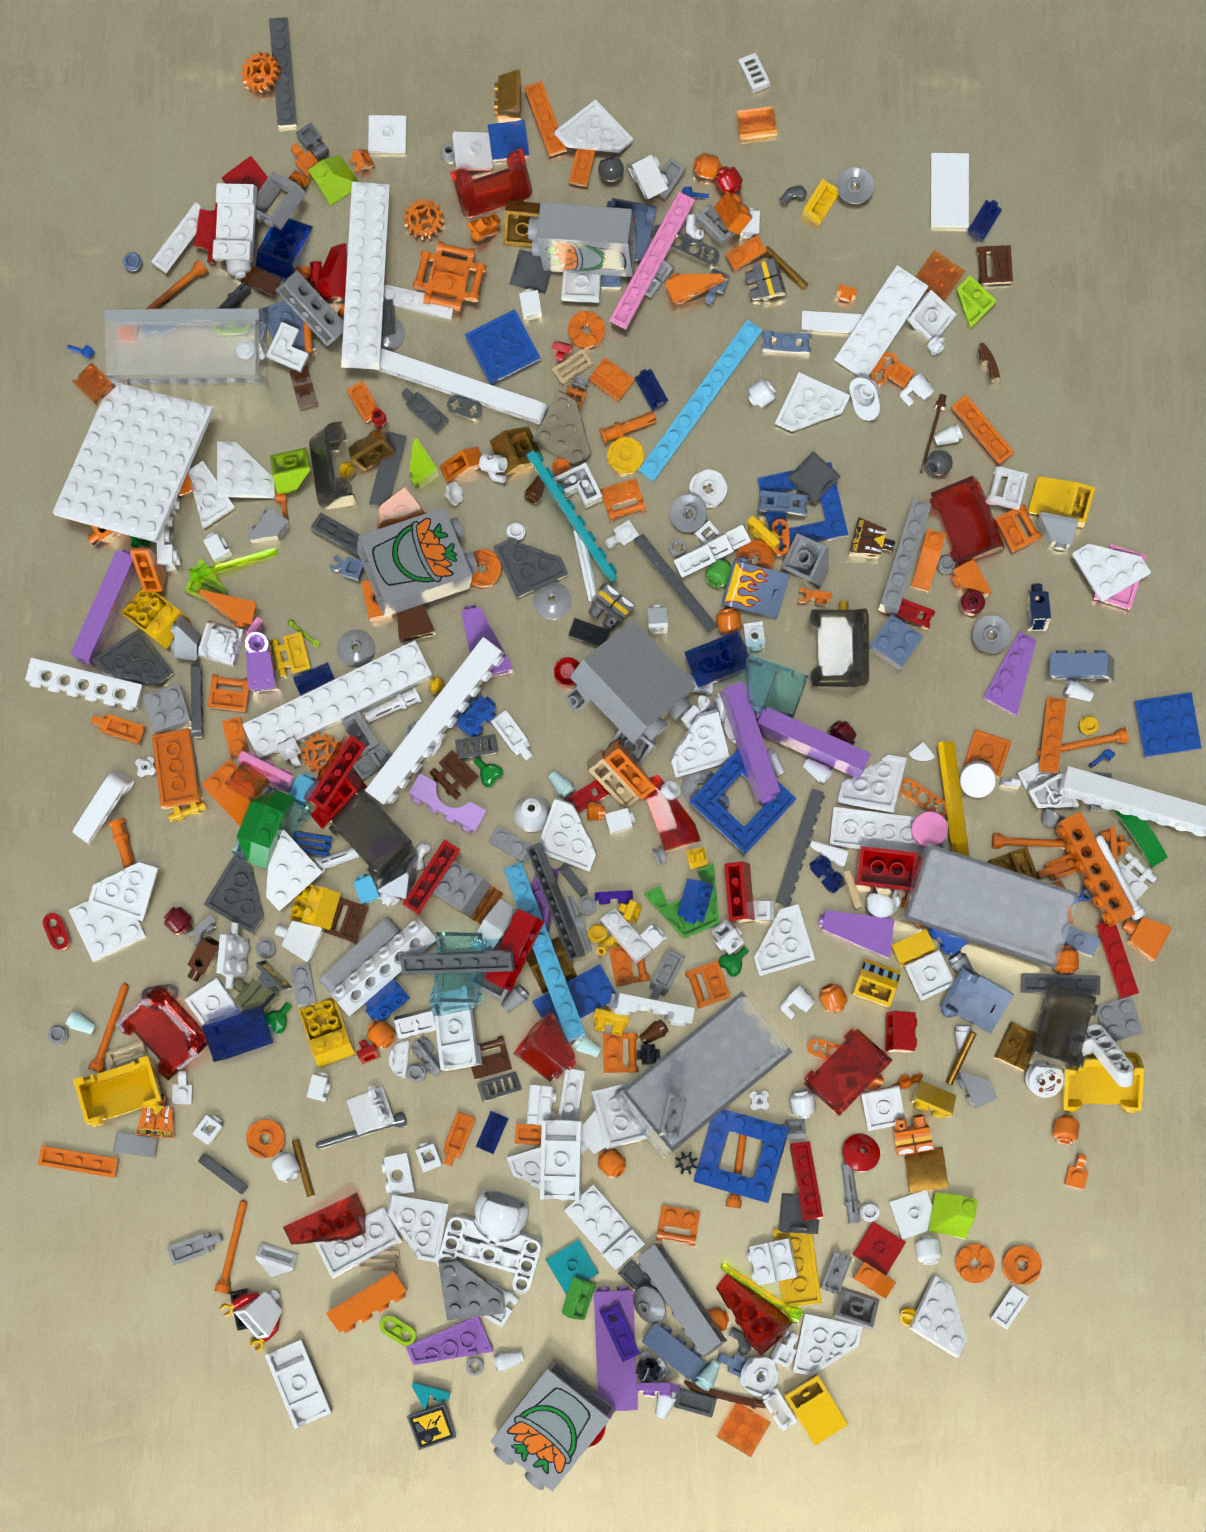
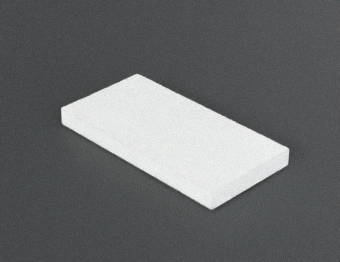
M931 153V227H969V153Z
M383 1206L316 1242L315 1245L331 1277L335 1278L399 1244L402 1240L388 1216L386 1208Z

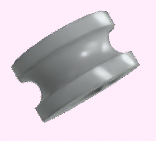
M574 376L573 379L575 381L571 383V386L577 387L581 391H587L586 385H589L590 381L580 376Z
M681 539L672 540L669 545L670 554L674 557L684 555L686 551L685 542ZM674 544H676V545H680V544H681V545H682V547H681V550H682V551H681V552H679V551H675V552H674V551H673V549H674V546H673V545H674Z
M659 846L657 850L652 849L658 865L662 861L667 862L662 846Z
M476 1357L471 1358L466 1364L467 1372L473 1376L482 1373L484 1369L483 1361ZM474 1361H477L478 1366H481L480 1370L478 1371L477 1369V1372H473L472 1367H469L471 1362L473 1364Z

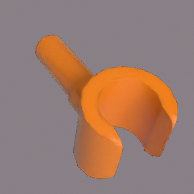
M276 493L275 502L281 503L283 517L288 519L286 508L287 496L284 493Z

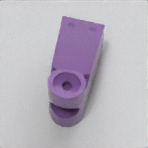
M253 632L245 640L248 689L252 692L279 689L271 641L264 634Z

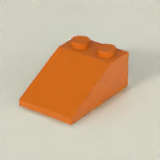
M230 758L201 784L239 826L242 824L251 800L264 796Z

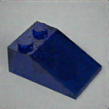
M289 218L282 229L274 226L270 228L257 250L255 267L288 278L295 272V268L299 264L313 226Z
M738 631L684 652L698 688L754 669L742 636Z
M262 1006L212 1018L202 1025L214 1062L232 1058L274 1042Z

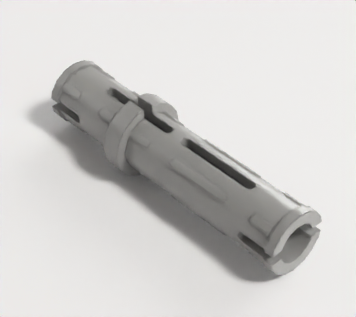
M844 1164L841 1167L846 1197L844 1205L847 1206L848 1224L861 1222L858 1207L860 1200L858 1201L854 1169Z

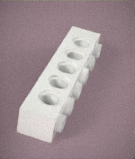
M35 658L30 659L25 678L30 683L29 686L41 689V686L49 687L48 691L59 693L61 690L67 692L66 695L77 698L78 695L85 696V700L96 702L98 699L104 701L103 704L114 707L115 704L122 705V709L133 711L134 708L139 709L145 688L142 684ZM47 672H51L52 678L48 681H44V674ZM67 676L70 677V683L62 685V679ZM83 681H88L89 687L85 690H81V683ZM103 685L107 686V692L99 694V688ZM120 690H125L126 696L118 699L117 693Z
M417 917L344 982L338 985L330 995L350 1017L402 971L400 955L423 953L437 939Z

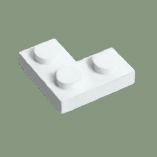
M281 322L266 357L302 372L309 354L293 347L300 332L299 329Z

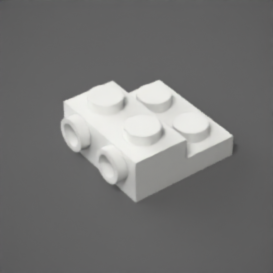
M790 1238L749 1247L750 1251L747 1252V1258L750 1263H753L754 1270L751 1272L753 1281L757 1282V1285L799 1277Z

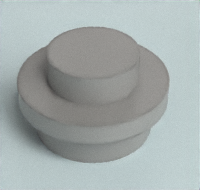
M943 555L939 558L937 567L941 573L950 574L956 568V560L950 555Z
M583 896L579 899L577 907L583 915H591L595 912L597 904L593 897Z
M261 939L256 944V952L262 958H269L275 952V945L269 939Z
M55 1025L50 1028L48 1038L53 1044L59 1045L67 1040L68 1032L65 1027Z
M413 1063L407 1069V1075L413 1082H420L426 1077V1068L421 1063Z

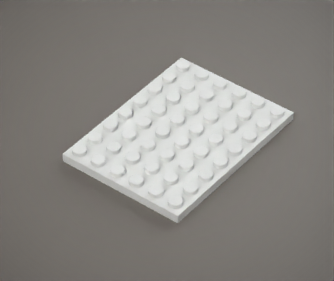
M110 381L54 507L53 514L158 543L213 415V407Z

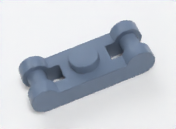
M763 331L764 344H762V351L811 353L809 341H811L812 335L809 333L797 334ZM772 339L777 340V345L771 344ZM796 341H802V346H796Z
M759 491V498L761 499L760 504H758V511L788 513L800 516L807 515L806 503L809 496ZM768 499H774L773 505L768 504ZM793 501L798 502V507H792Z

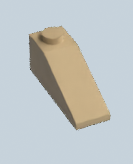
M602 749L587 761L588 771L624 808H628L639 799L634 791L604 760Z

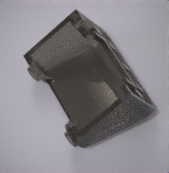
M342 421L328 424L312 436L309 441L317 501L324 509L357 505L351 483L345 478L335 479L331 452H338L340 444L343 441H347Z
M867 609L811 610L810 624L814 628H818V666L814 667L810 673L812 686L858 687L866 685L869 681V615Z
M362 787L355 792L328 822L330 825L328 829L335 836H342L366 862L368 866L366 870L373 878L377 876L381 880L415 850L408 836Z
M1051 984L1041 1007L1028 1065L1078 1071L1079 1067L1083 1068L1086 1057L1083 1056L1082 1048L1091 1016L1096 1015L1098 1005L1095 1004L1097 997Z

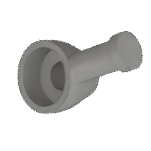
M453 144L444 145L440 152L441 159L445 163L456 164ZM451 149L452 152L446 153V150ZM462 170V171H463L464 174H466V173H468L470 170Z
M1045 808L1042 823L1053 828L1058 822L1066 818L1049 808Z

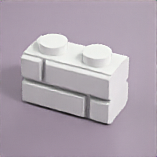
M530 1085L526 1124L542 1125V1120L555 1119V1111H551L552 1103H556L557 1091H553L554 1087Z

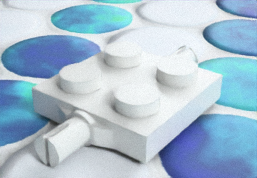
M231 923L230 934H220L217 973L223 974L226 977V989H233L235 977L246 976L249 939L238 935L239 923Z

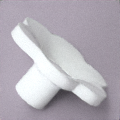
M457 482L447 485V492L444 493V496L451 501L452 505L456 506L463 501V490L458 486Z

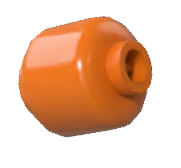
M707 153L696 156L693 165V171H696L698 177L710 180L714 179L718 174L717 171L722 168L718 156Z
M734 607L720 609V613L716 615L718 631L726 633V636L736 635L737 630L742 628L740 612L735 610Z
M1061 946L1060 950L1054 952V969L1059 974H1075V971L1079 969V953L1076 950H1072L1071 946Z
M830 983L821 988L819 998L825 1010L837 1013L845 1008L844 1005L848 999L841 985Z
M374 1020L367 1027L369 1030L367 1038L379 1049L383 1047L386 1049L396 1039L394 1037L395 1030L385 1020L378 1022Z
M1063 1114L1062 1117H1058L1055 1120L1053 1136L1061 1144H1072V1142L1078 1139L1080 1123L1074 1119L1073 1115Z
M605 1149L598 1156V1167L607 1177L617 1178L627 1168L626 1159L616 1149Z
M720 1307L708 1309L707 1312L720 1331H725L727 1329V1322H729L728 1313Z

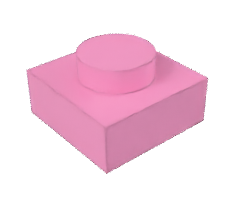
M256 617L245 634L261 632L263 620Z

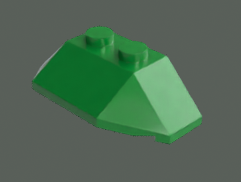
M277 790L251 800L236 836L249 863L264 869L268 868L296 797Z

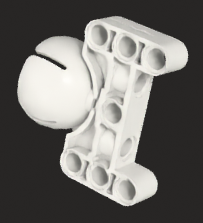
M483 1191L475 1203V1217L462 1213H455L451 1216L447 1224L437 1265L439 1261H443V1257H449L451 1260L461 1257L515 1273L512 1285L515 1292L520 1294L526 1293L530 1288L542 1247V1240L539 1236L521 1231L528 1220L529 1206L526 1202H522L520 1198L506 1193ZM453 1220H459L462 1226L455 1227ZM453 1238L456 1240L457 1245L451 1246L447 1240ZM534 1242L538 1248L530 1249L528 1243ZM490 1249L495 1255L489 1257L485 1254V1250ZM530 1261L532 1267L526 1268L522 1262ZM524 1279L527 1285L520 1286L517 1280Z

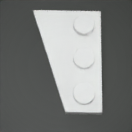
M204 461L189 470L203 529L235 509L228 497H217V481Z

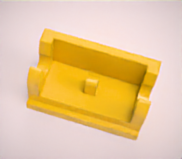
M822 178L804 207L802 215L820 225L839 195L837 192L838 188Z
M927 929L891 945L900 968L936 951V947Z

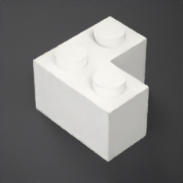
M643 155L626 164L633 181L638 183L645 199H650L668 189V180L664 173H660L658 169L660 164L656 157Z
M586 462L552 478L556 485L559 483L564 489L565 493L563 496L565 498L578 493L585 509L602 501V494Z
M499 899L483 920L470 945L480 951H485L486 949L496 951L500 947L501 939H503L505 931L508 930L512 916L516 913L517 909Z

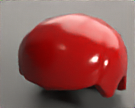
M572 657L561 658L554 667L555 679L563 686L575 685L576 683L570 676L580 663Z

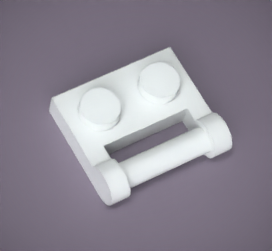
M996 466L993 471L994 479L990 494L986 498V503L1019 510L1028 473ZM1003 476L1008 477L1003 497L997 496L1001 478Z

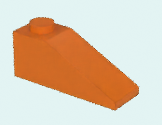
M677 273L670 276V280L666 281L665 284L673 303L680 305L728 280V277L723 274Z
M927 529L913 576L912 588L930 591L946 536L945 533Z
M130 548V554L144 592H162L167 574L164 566L157 564V556L150 548Z
M197 590V594L228 620L234 621V625L246 628V624H252L256 602L206 590Z
M619 740L603 751L604 760L641 800L656 789V786L632 754Z

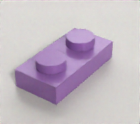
M636 1383V1391L643 1392V1396L655 1397V1393H660V1396L672 1397V1393H680V1385L673 1383Z

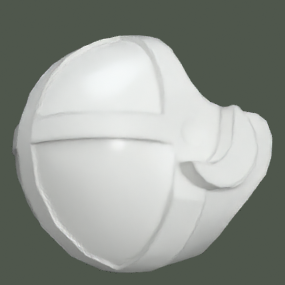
M873 886L871 891L867 892L868 911L876 917H889L901 905L902 899L898 889L894 890L892 898L878 894Z

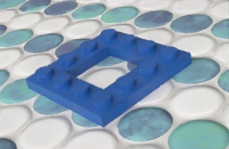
M828 462L827 464L833 469L832 463ZM794 470L757 478L759 490L783 493L799 490L788 479ZM836 483L820 498L825 521L789 528V549L797 533L816 542L848 536ZM768 499V504L773 505L774 499ZM765 512L770 532L775 520L783 519L787 522L785 513ZM781 524L775 527L779 532V536H782V530L785 529ZM779 539V551H782L786 546H783L782 539Z
M737 750L694 795L689 803L745 855L797 798L777 781L780 792L776 795L777 798L767 802L744 827L716 801L740 775L749 781L739 750Z
M723 1109L711 1119L693 1182L769 1204L790 1128ZM729 1131L764 1141L754 1179L719 1169Z

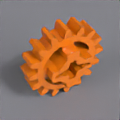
M260 51L257 52V56L251 54L250 60L245 58L247 64L241 65L244 71L240 72V75L243 76L241 80L246 84L245 86L254 92L260 91L261 93L264 92V88L270 91L271 84L276 86L274 81L275 79H280L277 73L281 72L278 68L280 64L275 60L276 58L267 52L262 54Z
M426 198L423 199V202L416 199L417 204L410 202L411 209L406 208L407 214L403 215L404 220H406L404 225L409 227L408 233L414 232L415 238L421 235V240L424 239L425 235L431 239L432 233L437 236V229L442 230L440 223H444V218L441 217L444 215L443 210H439L440 205L434 206V200L428 203ZM432 211L436 214V220L431 216ZM427 215V220L421 221L420 218H424ZM411 218L416 221V226L412 224Z
M318 732L316 733V738L310 735L311 741H304L306 748H301V751L305 752L301 756L302 759H306L304 765H311L309 770L312 772L316 769L317 774L325 766H319L321 762H326L331 757V746H333L335 751L340 743L338 740L333 742V735L327 738L326 732H324L323 737ZM324 741L323 744L315 745L316 742ZM310 750H311V751L313 752V754H314V757H313L312 761L310 760V757H309V751H310ZM319 750H320V751H323V750H324V752L326 753V755H325V756H322V755H321V756L319 757V754H318L317 752H318Z

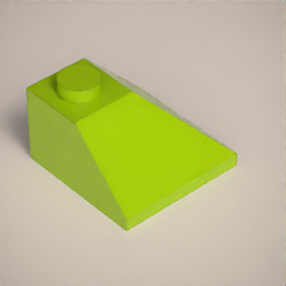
M341 155L323 159L308 169L310 178L330 206L351 193L352 182H359Z
M416 437L413 439L409 467L411 475L409 478L414 486L418 484L420 489H422L440 476L438 468Z
M307 447L270 455L272 475L277 493H290L297 490L310 471Z
M934 1192L928 1231L966 1239L975 1220L978 1199Z

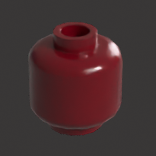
M977 590L965 592L959 602L960 609L968 616L980 614L985 606L983 594Z
M838 720L829 727V735L851 745L855 744L854 739L857 734L847 721L841 722V720Z
M173 906L163 917L165 919L164 925L175 935H179L181 932L186 934L192 927L190 924L192 916L182 907L175 908Z

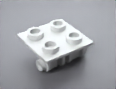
M375 1085L370 1086L367 1093L346 1100L358 1135L394 1122L383 1087L376 1088Z

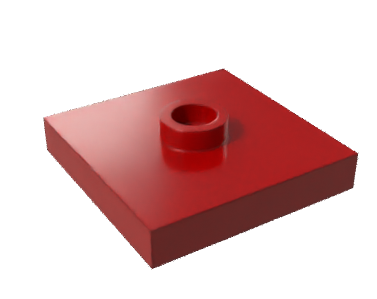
M249 156L222 176L221 179L225 184H254L257 187L258 193L268 179V176L253 157Z
M872 1221L852 1255L887 1275L906 1241Z

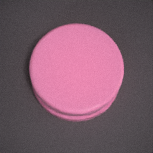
M933 811L919 814L911 826L912 838L921 847H924V844L934 847L940 845L948 833L946 820L939 813Z

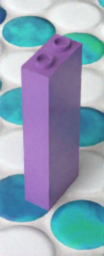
M116 550L71 651V655L77 661L95 667L92 660L101 653L137 572L129 550Z
M744 682L725 687L720 692V696L756 802L762 801V804L773 801V799L777 798L776 795L780 792Z
M767 706L764 707L763 711L759 710L756 715V721L762 736L855 778H860L870 758L871 753Z
M618 1286L617 1290L609 1291V1287H598V1291H594L598 1395L616 1408L615 1411L638 1410L637 1374L635 1373L636 1356L622 1362L599 1312L603 1309L612 1308V1305L617 1303L635 1341L633 1290H629V1286ZM616 1314L609 1317L611 1323L618 1320Z

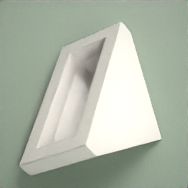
M261 1243L255 1259L270 1277L292 1271L299 1254Z

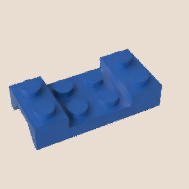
M600 964L567 982L580 1019L594 1012L596 1008L599 1009L610 1003L611 993L616 994ZM549 992L532 1001L550 1035L563 1029Z

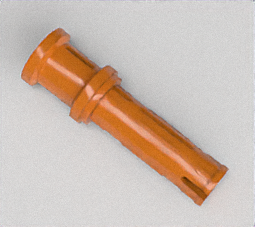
M650 411L622 423L615 422L614 425L604 429L599 428V433L603 443L607 444L609 440L617 437L620 439L624 434L655 423L657 420L654 412Z
M120 818L108 822V826H111L114 836L112 839L117 844L125 869L135 863L128 842L130 836L126 832L124 825L125 818Z

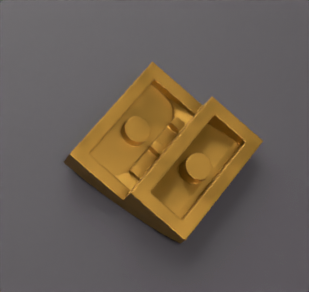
M1027 846L988 860V862L996 864L1001 869L1040 881Z
M1010 1022L994 1057L1026 1072L1032 1063L1040 1060L1049 1039L1014 1022Z
M936 1147L934 1150L918 1153L915 1150V1153L904 1155L909 1192L949 1188L943 1147Z

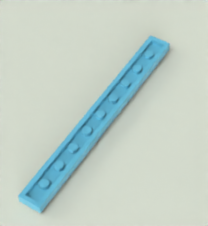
M747 319L639 468L638 472L653 482L656 480L763 332L761 328Z
M522 862L504 868L518 909L543 920ZM544 923L533 945V950L568 1042L586 1036Z

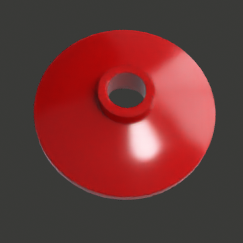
M854 1134L844 1142L842 1155L850 1168L859 1172H866L878 1164L880 1149L872 1137L866 1134ZM860 1148H864L866 1153H862Z

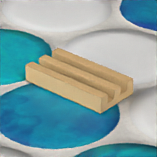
M582 348L553 367L552 372L556 375L561 385H564L573 379L574 376L593 366V362ZM579 356H584L582 359H580L573 365L569 366L562 372H558V370H560L561 368H563ZM587 361L586 364H584L583 366H581L565 378H562L564 375H566L567 373H569L570 371H572L573 369Z
M850 870L845 871L842 875L853 908L856 910L863 905L852 872Z
M144 1040L106 1052L111 1069L130 1064L133 1061L138 1062L139 1059L135 1058L114 1065V1062L140 1053L144 1055L141 1057L149 1056ZM141 1046V1049L115 1058L111 1056L133 1047Z
M383 1251L378 1254L395 1255V1259L370 1258L365 1261L395 1263V1267L364 1266L363 1262L360 1264V1270L399 1271L400 1251Z

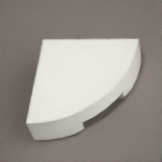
M924 742L908 754L917 761H930L935 758Z
M1001 778L999 786L1019 789L1021 785V780L1012 778V780Z

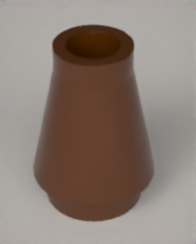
M539 475L524 491V499L535 505L541 501L545 487Z
M661 1019L658 1021L654 1020L639 1037L646 1045L665 1037L669 1030Z

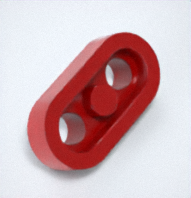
M56 913L47 914L43 918L42 923L51 946L57 950L66 949L70 945V936L61 916ZM52 920H56L57 924L54 927L50 925V922ZM60 937H63L64 942L62 944H58V939Z

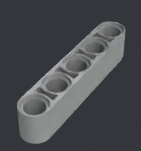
M389 916L386 917L326 972L319 982L331 993L402 930Z

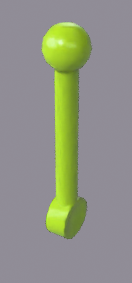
M290 619L288 621V626L294 627L298 632H302L303 636L312 642L313 647H319L320 642L310 637L295 624L294 620Z

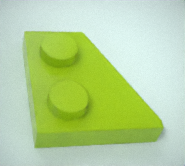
M971 275L957 288L969 326L972 328L997 303V300Z
M200 558L184 591L203 601L205 600L197 594V590L201 589L226 595L227 589L204 560Z

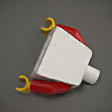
M273 1289L269 1293L253 1291L243 1294L234 1299L232 1304L223 1303L219 1308L220 1310H223L225 1307L229 1308V1311L223 1314L226 1317L232 1314L233 1309H236L234 1313L255 1335L249 1342L250 1346L252 1347L259 1342L255 1347L256 1351H261L263 1349V1342H267L278 1332L279 1317L282 1309L276 1303L280 1298V1294Z

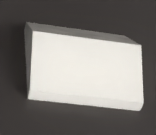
M929 290L907 319L915 331L931 341L936 336L940 337L957 314L932 290Z

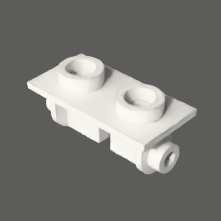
M778 1388L764 1394L763 1403H765L770 1413L775 1412L773 1418L778 1424L779 1429L782 1428L785 1431L791 1425L798 1422Z

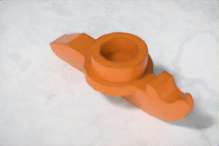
M913 1074V1077L902 1075L898 1083L892 1086L899 1085L900 1089H907L923 1078V1074Z

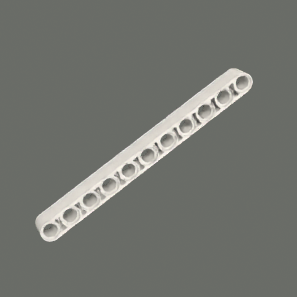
M382 348L380 349L378 371L452 396L465 398L479 405L536 424H541L548 409V405Z

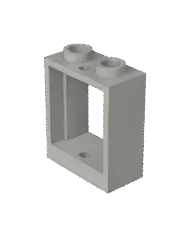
M272 172L257 193L255 220L258 222L262 220L270 228L274 226L282 229L306 195V192L296 182ZM280 190L288 192L272 216L264 213Z

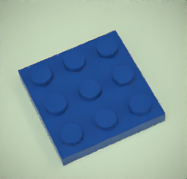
M515 309L465 334L490 385L541 360Z
M1192 692L1134 701L1144 758L1202 748Z

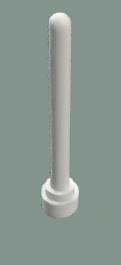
M1098 835L1096 840L1135 915L1131 916L1132 920L1145 916L1146 911L1140 903L1137 904L1104 837Z

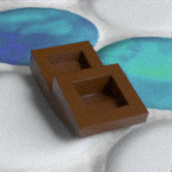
M252 267L251 271L246 273V277L242 278L241 282H244L248 287L257 291L260 290L274 297L275 290L279 287L282 279Z
M980 343L978 346L980 366L988 365L990 383H997L1000 379L997 363L989 348L984 343Z
M308 366L303 367L302 372L297 370L289 371L299 409L303 410L318 406Z

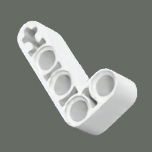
M120 770L110 773L76 824L73 833L89 844L95 838L121 796L131 789L135 781Z
M1093 1024L1071 1033L1069 1038L1070 1052L1073 1056L1083 1057L1093 1053L1119 1086L1130 1087L1134 1083L1133 1064L1101 1025Z

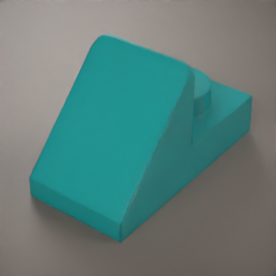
M415 1381L412 1382V1388L424 1410L427 1409L430 1396H434L433 1400L443 1403L445 1400L450 1399L452 1391Z

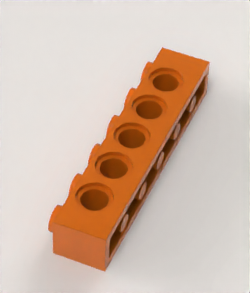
M1081 811L1056 824V831L1059 837L1063 838L1066 844V851L1069 855H1072L1075 861V868L1078 872H1081L1084 878V885L1088 890L1090 889L1094 904L1100 908L1103 921L1109 927H1112L1135 915ZM1072 832H1076L1078 834V840L1073 838ZM1081 849H1085L1087 851V857H1084L1082 855ZM1091 866L1096 868L1097 874L1091 872ZM1100 883L1105 885V892L1100 889ZM1109 900L1114 902V909L1109 906Z

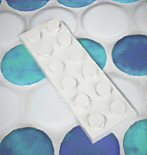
M897 265L834 361L858 377H868L928 288V285Z
M838 807L833 808L830 846L859 850L860 846L908 851L919 853L918 857L921 856L923 847L918 845L911 835V826L916 817ZM947 836L940 845L936 846L937 848L946 849Z

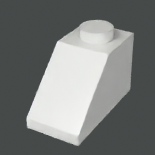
M652 605L651 608H647L648 634L668 633L667 607L662 608V605Z

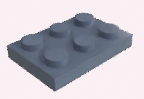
M285 300L262 308V311L267 313V326L272 340H274L281 322L286 323L300 331L293 347L306 352L303 320ZM312 339V348H313L312 351L316 350L315 345H314V342H313V339Z

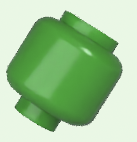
M717 559L709 565L705 576L711 586L719 588L727 584L732 568L730 562L726 559Z

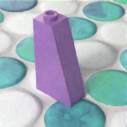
M476 605L464 607L465 610H461L470 653L483 637L504 652L481 608L476 607ZM506 654L503 655L505 659L499 667L495 666L491 671L493 673L492 676L513 672L512 665Z
M828 910L824 911V915L820 914L819 926H822L823 932L883 958H890L894 919Z

